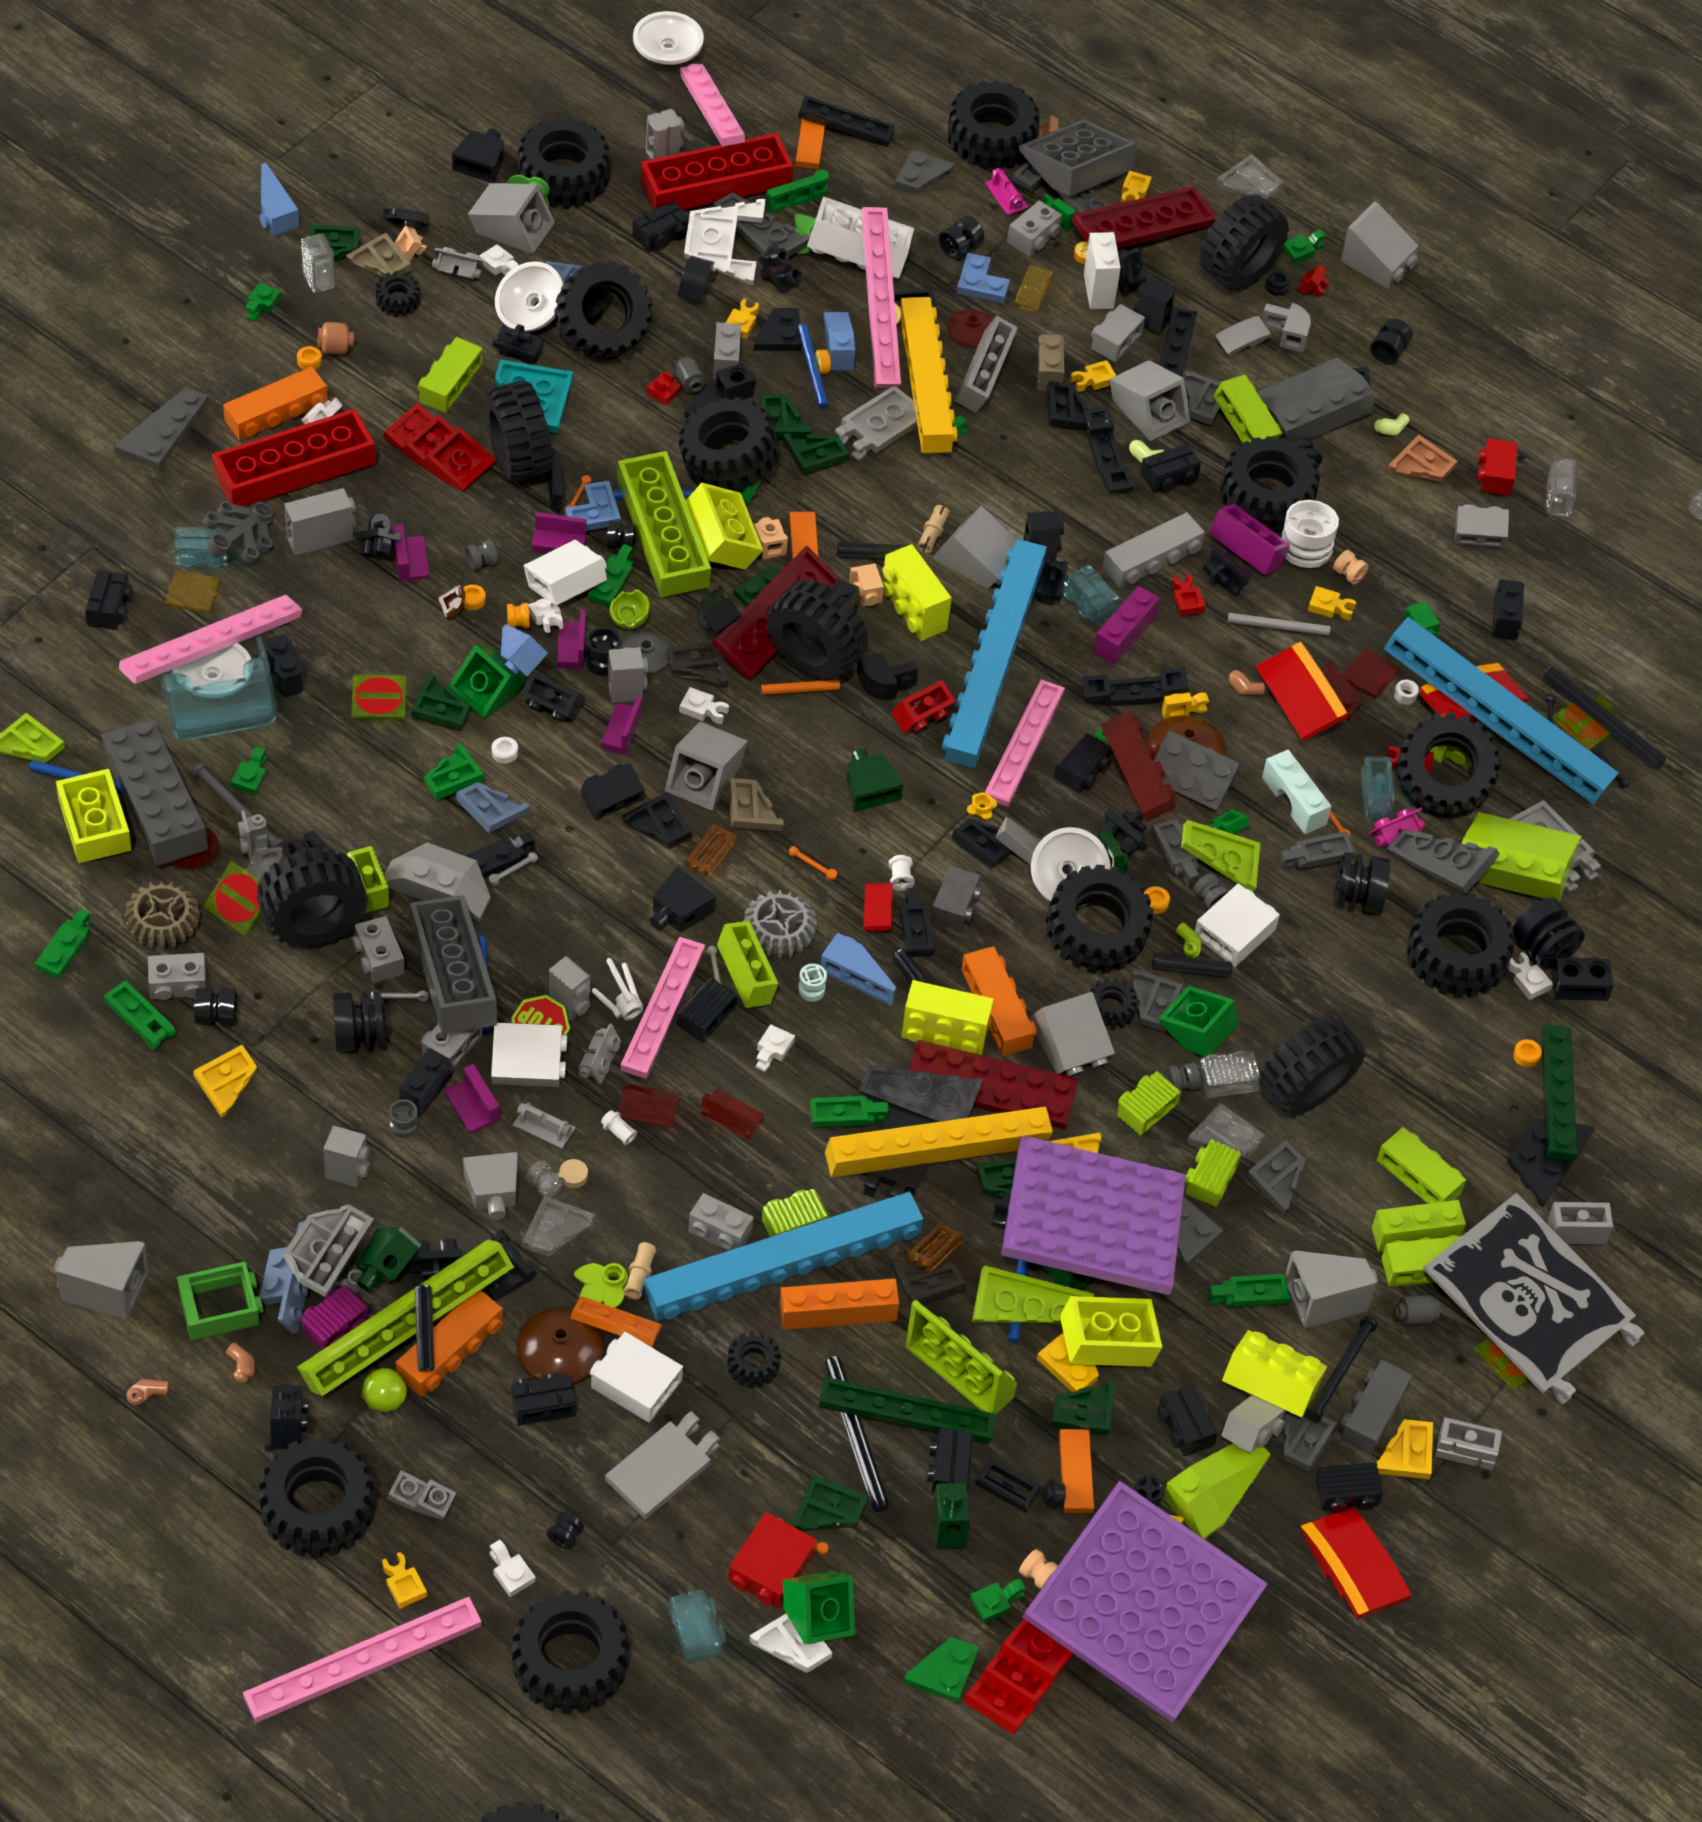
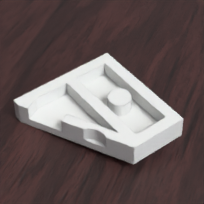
M787 1614L750 1635L749 1641L753 1645L805 1673L810 1672L832 1658V1651L824 1641L804 1644Z

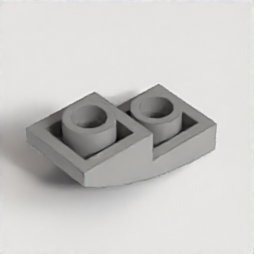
M1255 316L1216 334L1215 337L1227 356L1231 357L1247 346L1250 349L1271 337V333L1260 317Z
M401 1470L386 1499L412 1511L443 1519L456 1492L431 1479L426 1483Z

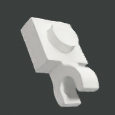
M498 244L479 255L483 260L485 268L494 275L501 272L506 276L513 268L519 266L513 260V256Z
M336 397L331 402L327 400L324 404L318 403L306 414L302 422L308 424L333 416L341 408L342 404Z
M770 1025L758 1043L757 1050L760 1052L757 1060L759 1061L755 1068L766 1072L774 1058L782 1062L795 1041V1035Z
M501 1540L490 1545L492 1551L489 1554L498 1565L494 1569L493 1574L509 1597L535 1582L536 1577L519 1554L511 1558Z

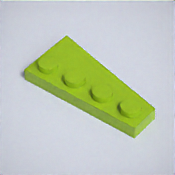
M984 1266L981 1270L972 1322L1061 1324L1060 1314L1070 1296L1094 1297V1294Z

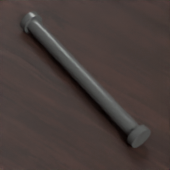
M201 762L194 766L191 772L195 778H200L241 819V811L243 810L246 818L254 816L207 771L208 768L204 763ZM267 829L266 835L270 851L273 854H278L285 848L286 843L281 838L277 839Z

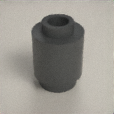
M683 357L675 363L674 373L684 391L696 393L702 390L706 384V378L697 362L690 357Z
M1429 1295L1401 1297L1399 1303H1396L1395 1313L1397 1319L1401 1320L1403 1325L1431 1324L1440 1317V1305L1437 1298H1431Z

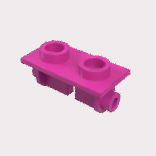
M1000 168L995 169L992 172V180L985 182V185L1007 216L1028 209L1029 207L1023 200V196L1015 189L1006 176V172Z
M1410 807L1398 812L1396 814L1397 818L1391 821L1388 817L1375 822V828L1367 834L1369 836L1375 833L1377 836L1375 837L1376 844L1379 847H1387L1399 835L1398 830L1401 832L1404 829L1421 832L1422 828L1425 827V823L1422 818H1418L1417 813L1422 808L1414 811Z

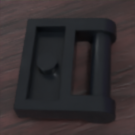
M505 1230L496 1232L489 1240L501 1243L511 1263L519 1273L512 1276L508 1271L483 1288L493 1301H497L525 1285L537 1275L532 1265H527L509 1242L510 1237Z

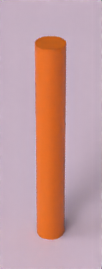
M839 680L761 685L762 695L840 690Z

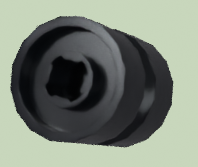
M967 215L955 222L954 225L943 230L939 234V243L946 255L950 258L958 259L970 249L982 243L985 235L980 223L974 217Z
M1388 319L1370 345L1372 355L1381 363L1389 365L1396 363L1403 354L1404 349L1411 342L1413 331L1406 322L1400 319Z
M598 627L588 634L586 663L588 669L595 675L608 676L609 650L621 649V639L617 631L609 627Z
M196 988L194 1004L195 1024H212L214 1019H216L222 1025H235L237 1014L236 989L223 988L216 994L212 988Z

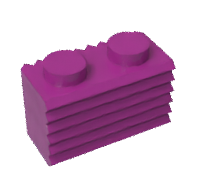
M342 1285L338 1290H331L316 1307L311 1306L303 1313L301 1318L302 1332L319 1349L323 1350L369 1319V1308L346 1285Z

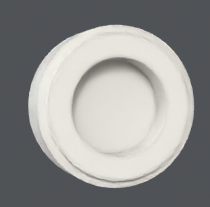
M500 737L492 743V757L495 761L507 764L517 758L518 744L514 739Z

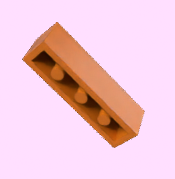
M309 367L223 404L224 421L237 439L241 441L291 418L298 417L310 411L318 403L324 404L328 400L327 385L314 368Z
M994 946L964 954L961 970L972 994L994 999L989 1030L1001 1056L1032 1048L1034 1036L1037 1035L1036 1026L1032 1020L1029 1021L1026 1015V1005L1023 999H1019L1016 994L1015 981L1012 977H1008L1003 956L998 955Z
M896 1279L781 1287L779 1307L782 1329L897 1321L899 1297Z
M479 1290L456 1306L433 1327V1371H418L417 1343L396 1361V1371L402 1376L406 1385L421 1398L428 1391H434L440 1385L445 1375L456 1371L461 1365L462 1360L469 1353H475L481 1347L483 1340L490 1334L494 1335L500 1330L503 1325V1308Z

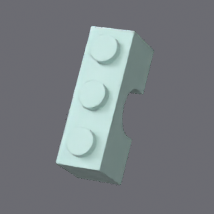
M1289 749L1267 758L1262 779L1276 797L1284 793L1288 795L1292 805L1290 816L1302 832L1307 834L1327 825L1332 806Z

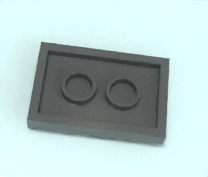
M1168 731L1146 775V779L1218 812L1241 765L1219 753Z

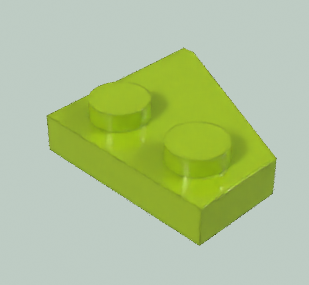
M27 713L0 733L1 754L47 763L65 748L62 739Z

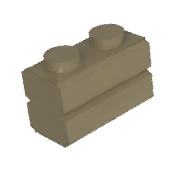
M1039 335L1036 353L1037 390L1047 391L1049 381L1063 383L1064 337L1061 335Z

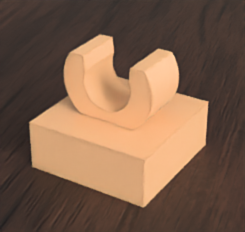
M405 225L394 242L408 261H411L414 254L422 255L427 248L426 245H421L423 238L417 234L414 226Z

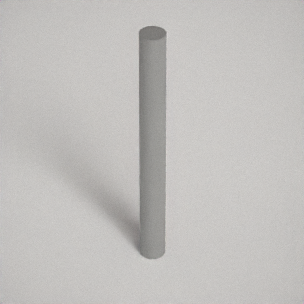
M1228 613L1227 623L1329 636L1330 626Z

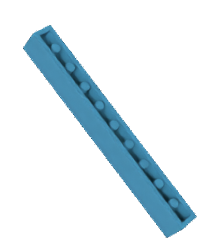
M1017 539L1014 548H1009L1006 562L1009 564L1007 569L1002 568L999 583H1002L1000 589L996 588L994 591L992 603L995 605L993 609H988L985 624H988L987 629L981 630L978 644L981 645L979 651L974 650L971 659V665L974 666L972 672L967 671L963 685L966 686L965 693L960 692L956 705V707H959L958 714H952L949 728L952 729L951 734H946L944 737L942 749L946 750L945 761L976 768L1045 562L1046 546Z
M1410 617L1399 626L1386 644L1384 650L1594 805L1619 773Z
M907 1192L644 1279V1295L656 1321L664 1318L672 1319L680 1313L689 1310H699L707 1304L716 1301H727L734 1295L743 1292H754L761 1286L770 1283H781L786 1278L797 1274L805 1275L813 1269L822 1266H832L840 1260L849 1257H860L867 1251L876 1248L884 1249L892 1243L903 1239L911 1240L918 1236V1234H921L923 1217L911 1193Z

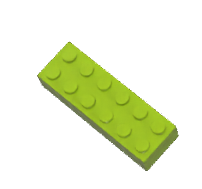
M667 451L618 461L617 481L632 522L635 524L637 536L660 598L709 588L711 567Z

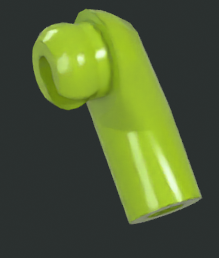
M1185 922L1181 923L1175 932L1185 940L1183 946L1184 954L1186 957H1197L1201 953L1202 938Z

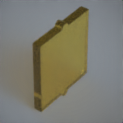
M175 570L172 582L167 586L168 594L164 602L165 606L210 613L213 601L217 599L216 592L220 578Z

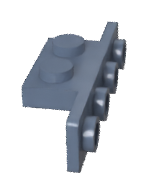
M304 1221L299 1222L297 1232L301 1228ZM287 1247L270 1250L260 1292L261 1302L264 1305L281 1303L278 1321L289 1332L295 1334L299 1332L308 1287L298 1282L283 1258Z

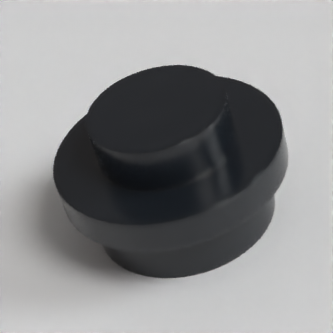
M1276 271L1267 277L1265 285L1270 292L1283 294L1288 291L1290 282L1285 273Z
M1050 1479L1042 1489L1043 1502H1046L1049 1509H1055L1057 1506H1063L1065 1503L1066 1487L1064 1483L1058 1482L1057 1479Z

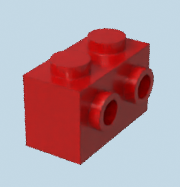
M1487 438L1485 448H1480L1478 462L1482 463L1477 474V481H1481L1480 492L1511 495L1515 481L1517 442Z
M940 680L901 700L891 714L904 734L912 730L918 733L929 725L928 722L932 720L939 722L949 715L948 710L956 700L944 681Z

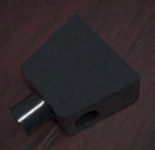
M492 128L486 134L471 131L452 152V171L495 183L504 158V141L500 139V133Z
M677 867L654 894L653 912L655 914L650 918V923L658 931H661L669 924L678 932H683L715 912L716 896Z

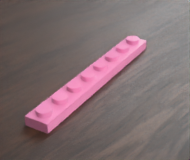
M863 207L861 215L875 388H891L894 385L900 388L901 377L887 208Z
M283 595L123 659L119 663V670L134 684L140 683L301 617L302 608L287 595Z
M467 1597L243 1692V1697L255 1723L478 1629L482 1627V1621L470 1597Z

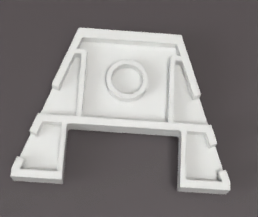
M758 199L756 203L745 204L744 202L735 203V206L727 208L718 206L690 211L684 258L689 259L693 255L714 261V268H717L718 272L746 284L754 285L756 261L732 259L737 221L763 223L765 199Z

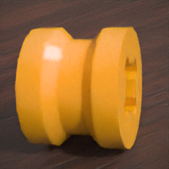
M522 603L520 606L507 604V623L513 628H530L528 603Z

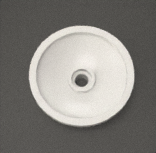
M664 11L650 14L637 23L633 32V43L637 51L648 60L659 64L675 65L694 58L703 46L704 36L699 24L689 16L677 12Z
M527 262L513 268L502 279L496 292L495 308L500 320L507 327L513 329L518 324L524 325V332H533L548 325L555 318L554 309L557 307L555 301L561 291L560 288L564 284L561 276L553 267L542 262Z
M236 643L174 668L172 672L176 682L186 691L201 697L219 698L238 692L248 683L252 675V660L247 650Z
M1074 827L1061 828L1046 835L1036 846L1031 859L1032 879L1040 894L1051 902L1058 884L1067 877V874L1062 871L1064 865L1070 868V873L1072 871L1079 873L1080 868L1084 866H1090L1091 869H1094L1096 865H1105V869H1110V859L1104 845L1090 832Z

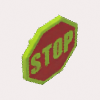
M547 995L523 1000L511 1017L513 1024L562 1026V1035H567L570 1031L565 1006Z

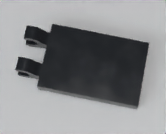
M894 1105L882 1130L938 1121ZM924 1163L862 1173L863 1176L867 1177L864 1183L863 1194L874 1197L880 1182L893 1187L890 1193L892 1197L906 1192L915 1195L929 1164Z

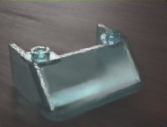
M261 636L256 637L257 658L247 661L243 666L244 678L192 687L189 677L185 674L174 673L167 675L164 672L158 675L172 734L175 738L188 741L267 726L277 719V706L270 666Z

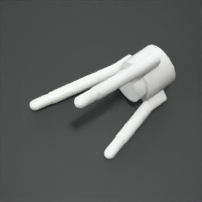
M608 958L607 963L622 991L616 998V1006L596 988L592 989V993L614 1013L617 1019L622 1016L624 1020H632L642 1013L643 1004L638 997L630 970L626 963L622 964L630 989L629 992L612 959Z

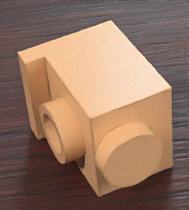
M765 517L754 524L763 548L760 554L762 560L787 555L788 537L784 534L779 519L772 520L769 517Z
M876 564L851 568L849 583L859 586V599L862 607L882 603L884 586Z

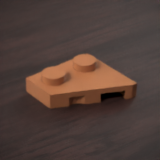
M1418 434L1389 464L1388 471L1442 483L1457 467L1458 461Z

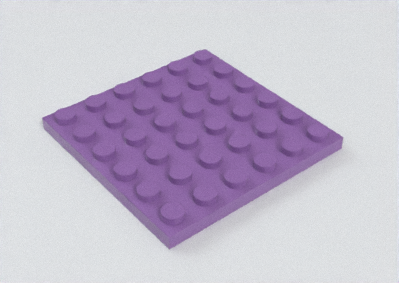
M1021 1137L1001 1255L1170 1295L1174 1282L1186 1174L1118 1157H1111L1093 1151H1086L1064 1144L1044 1141L1034 1137Z
M1119 1481L1025 1611L1022 1618L1173 1723L1268 1583Z

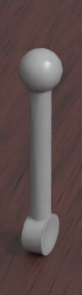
M531 852L526 859L500 874H491L489 876V883L493 886L498 885L503 877L529 862H536L538 859L537 854Z
M711 945L707 948V953L711 956L714 978L721 983L716 959L718 950L715 946Z
M373 991L371 992V995H370L372 1000H373ZM419 991L418 993H381V997L427 1001L429 993L427 991Z

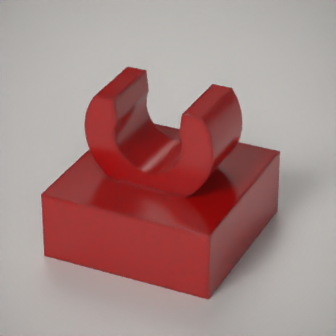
M1318 264L1305 273L1297 290L1302 295L1312 291L1316 297L1322 296L1325 293L1323 289L1330 284L1323 277L1327 269Z
M665 371L664 374L659 375L647 386L646 394L666 406L681 393L682 385L674 381L672 374Z

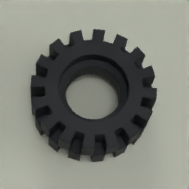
M394 271V275L388 272L386 273V278L383 276L379 278L375 289L377 307H380L381 312L386 310V315L388 316L394 313V317H398V314L402 313V317L407 316V312L411 315L414 313V309H418L420 304V284H418L417 278L414 279L412 274L407 277L406 272L402 271V274L398 275V271ZM393 292L405 293L403 296H393L390 294Z
M1109 977L1104 978L1103 983L1101 980H1098L1096 985H1092L1090 992H1093L1105 1028L1107 1025H1110V1030H1115L1116 1025L1120 1029L1124 1028L1125 1023L1129 1025L1131 1020L1134 1019L1138 1002L1137 993L1133 992L1134 987L1132 985L1126 987L1127 981L1125 980L1118 983V978L1113 977V982L1109 981ZM1108 998L1116 999L1122 1003V1007L1118 1009L1108 1008L1102 1004V1000Z
M749 1331V1337H746L745 1333L740 1334V1339L735 1338L728 1350L727 1365L728 1372L732 1373L731 1378L734 1381L739 1378V1385L741 1386L748 1382V1388H753L754 1383H757L758 1388L763 1387L764 1381L767 1385L770 1384L772 1377L776 1378L780 1365L781 1354L780 1350H778L779 1345L777 1342L773 1343L771 1336L764 1339L763 1332H759V1336H754V1331ZM748 1353H758L765 1358V1362L761 1366L752 1367L743 1362V1357Z

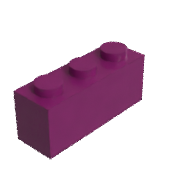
M1234 503L1218 510L1209 532L1212 537L1217 539L1219 544L1229 548L1236 553L1238 558L1245 560L1257 572L1268 575L1281 568L1290 547L1288 542Z
M1138 586L1096 633L1093 653L1115 665L1156 619L1160 598Z

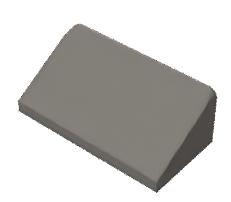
M1006 817L995 838L1031 865L1032 855L1039 841L1010 818Z

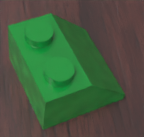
M475 645L448 687L458 697L468 702L470 707L482 718H487L514 699L527 677L521 673L515 675L504 665L507 661L493 647Z
M1189 985L1159 1017V1023L1186 1051L1207 1058L1211 1057L1239 1025L1233 999Z
M826 1571L783 1579L784 1610L804 1644L855 1635L853 1575Z

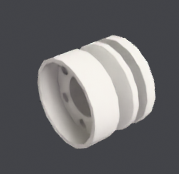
M1304 500L1290 506L1286 513L1281 537L1290 544L1285 557L1290 563L1299 567L1314 568L1320 567L1329 561L1332 556L1334 539L1336 538L1339 523L1336 512L1329 505L1320 501Z

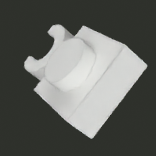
M540 599L528 604L530 616L537 625L543 624L545 632H551L550 626L553 625L563 629L561 610L557 605H553L549 599Z
M690 687L679 706V712L704 721L706 716H709L713 722L722 724L724 715L718 712L728 714L729 705L725 702L714 703L713 695Z
M1522 952L1519 955L1518 960L1521 964L1516 963L1511 958L1508 969L1516 974L1514 982L1529 1000L1552 989L1553 983L1537 964L1532 967L1529 965V958L1525 953Z

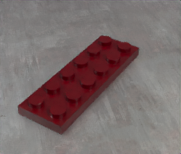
M1191 186L1076 213L1073 216L1072 222L1087 242H1089L1090 233L1114 232L1117 248H1122L1213 226L1217 216L1197 189Z
M807 545L740 613L742 617L729 625L711 643L747 680L752 678L778 650L776 645H773L770 640L771 635L767 632L766 621L769 609L793 583L798 581L815 580L819 581V584L825 583L830 585L832 589L835 581L841 580Z
M917 1040L909 1071L915 1072L922 1071L939 1075L983 1079L984 1082L974 1108L995 1113H1005L1046 1107L1051 1126L1064 1130L1067 1128L1079 1081L1077 1078Z

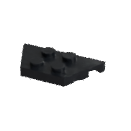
M1538 1118L1533 1120L1507 1160L1511 1169L1520 1176V1181L1527 1189L1531 1188L1538 1198L1537 1203L1543 1208L1574 1163L1573 1161L1547 1158L1546 1120ZM1576 1124L1577 1157L1593 1135L1595 1127Z

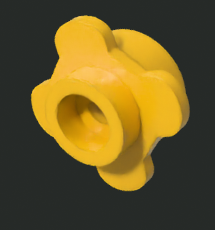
M987 793L974 794L972 796V804L967 807V812L970 815H977L984 820H989L992 818L993 808L997 807V801Z

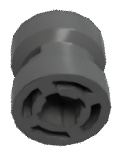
M491 539L482 541L481 545L478 546L472 544L465 547L466 559L472 571L479 570L486 564L489 566L498 564V554Z
M1213 873L1200 878L1193 888L1197 896L1204 899V904L1208 909L1213 907L1229 892L1226 887L1220 886L1219 879Z
M1195 1062L1186 1063L1184 1067L1174 1065L1166 1068V1079L1180 1091L1183 1089H1189L1190 1091L1200 1089V1073Z
M409 1100L394 1102L389 1109L390 1130L396 1137L409 1138L418 1129L417 1107Z

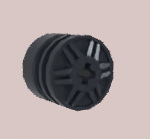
M1344 851L1335 876V906L1343 908L1346 897H1349V909L1353 910L1359 898L1363 899L1364 912L1382 914L1388 889L1390 858L1372 856L1368 867H1363L1362 854H1357L1355 864L1351 865L1352 854L1351 852Z
M1553 897L1543 899L1534 904L1519 917L1513 926L1516 940L1523 948L1530 949L1529 954L1532 959H1535L1537 965L1545 970L1553 968L1557 957H1571L1579 949L1586 936L1584 930L1577 926L1574 919L1568 918L1567 910Z
M380 990L373 991L374 1003L367 1004L366 991H362L360 1004L354 1005L351 992L332 993L336 1052L355 1051L357 1038H362L365 1049L370 1050V1037H376L377 1049H384L387 1035L386 1006L382 1000Z

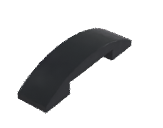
M1108 406L1084 410V421L1091 452L1104 486L1109 493L1134 490L1135 486L1128 466L1124 467L1113 433L1114 423Z
M1186 668L1162 669L1159 671V676L1110 681L1108 674L1082 677L1085 700L1103 705L1129 706L1164 701L1165 696L1184 694L1189 691Z

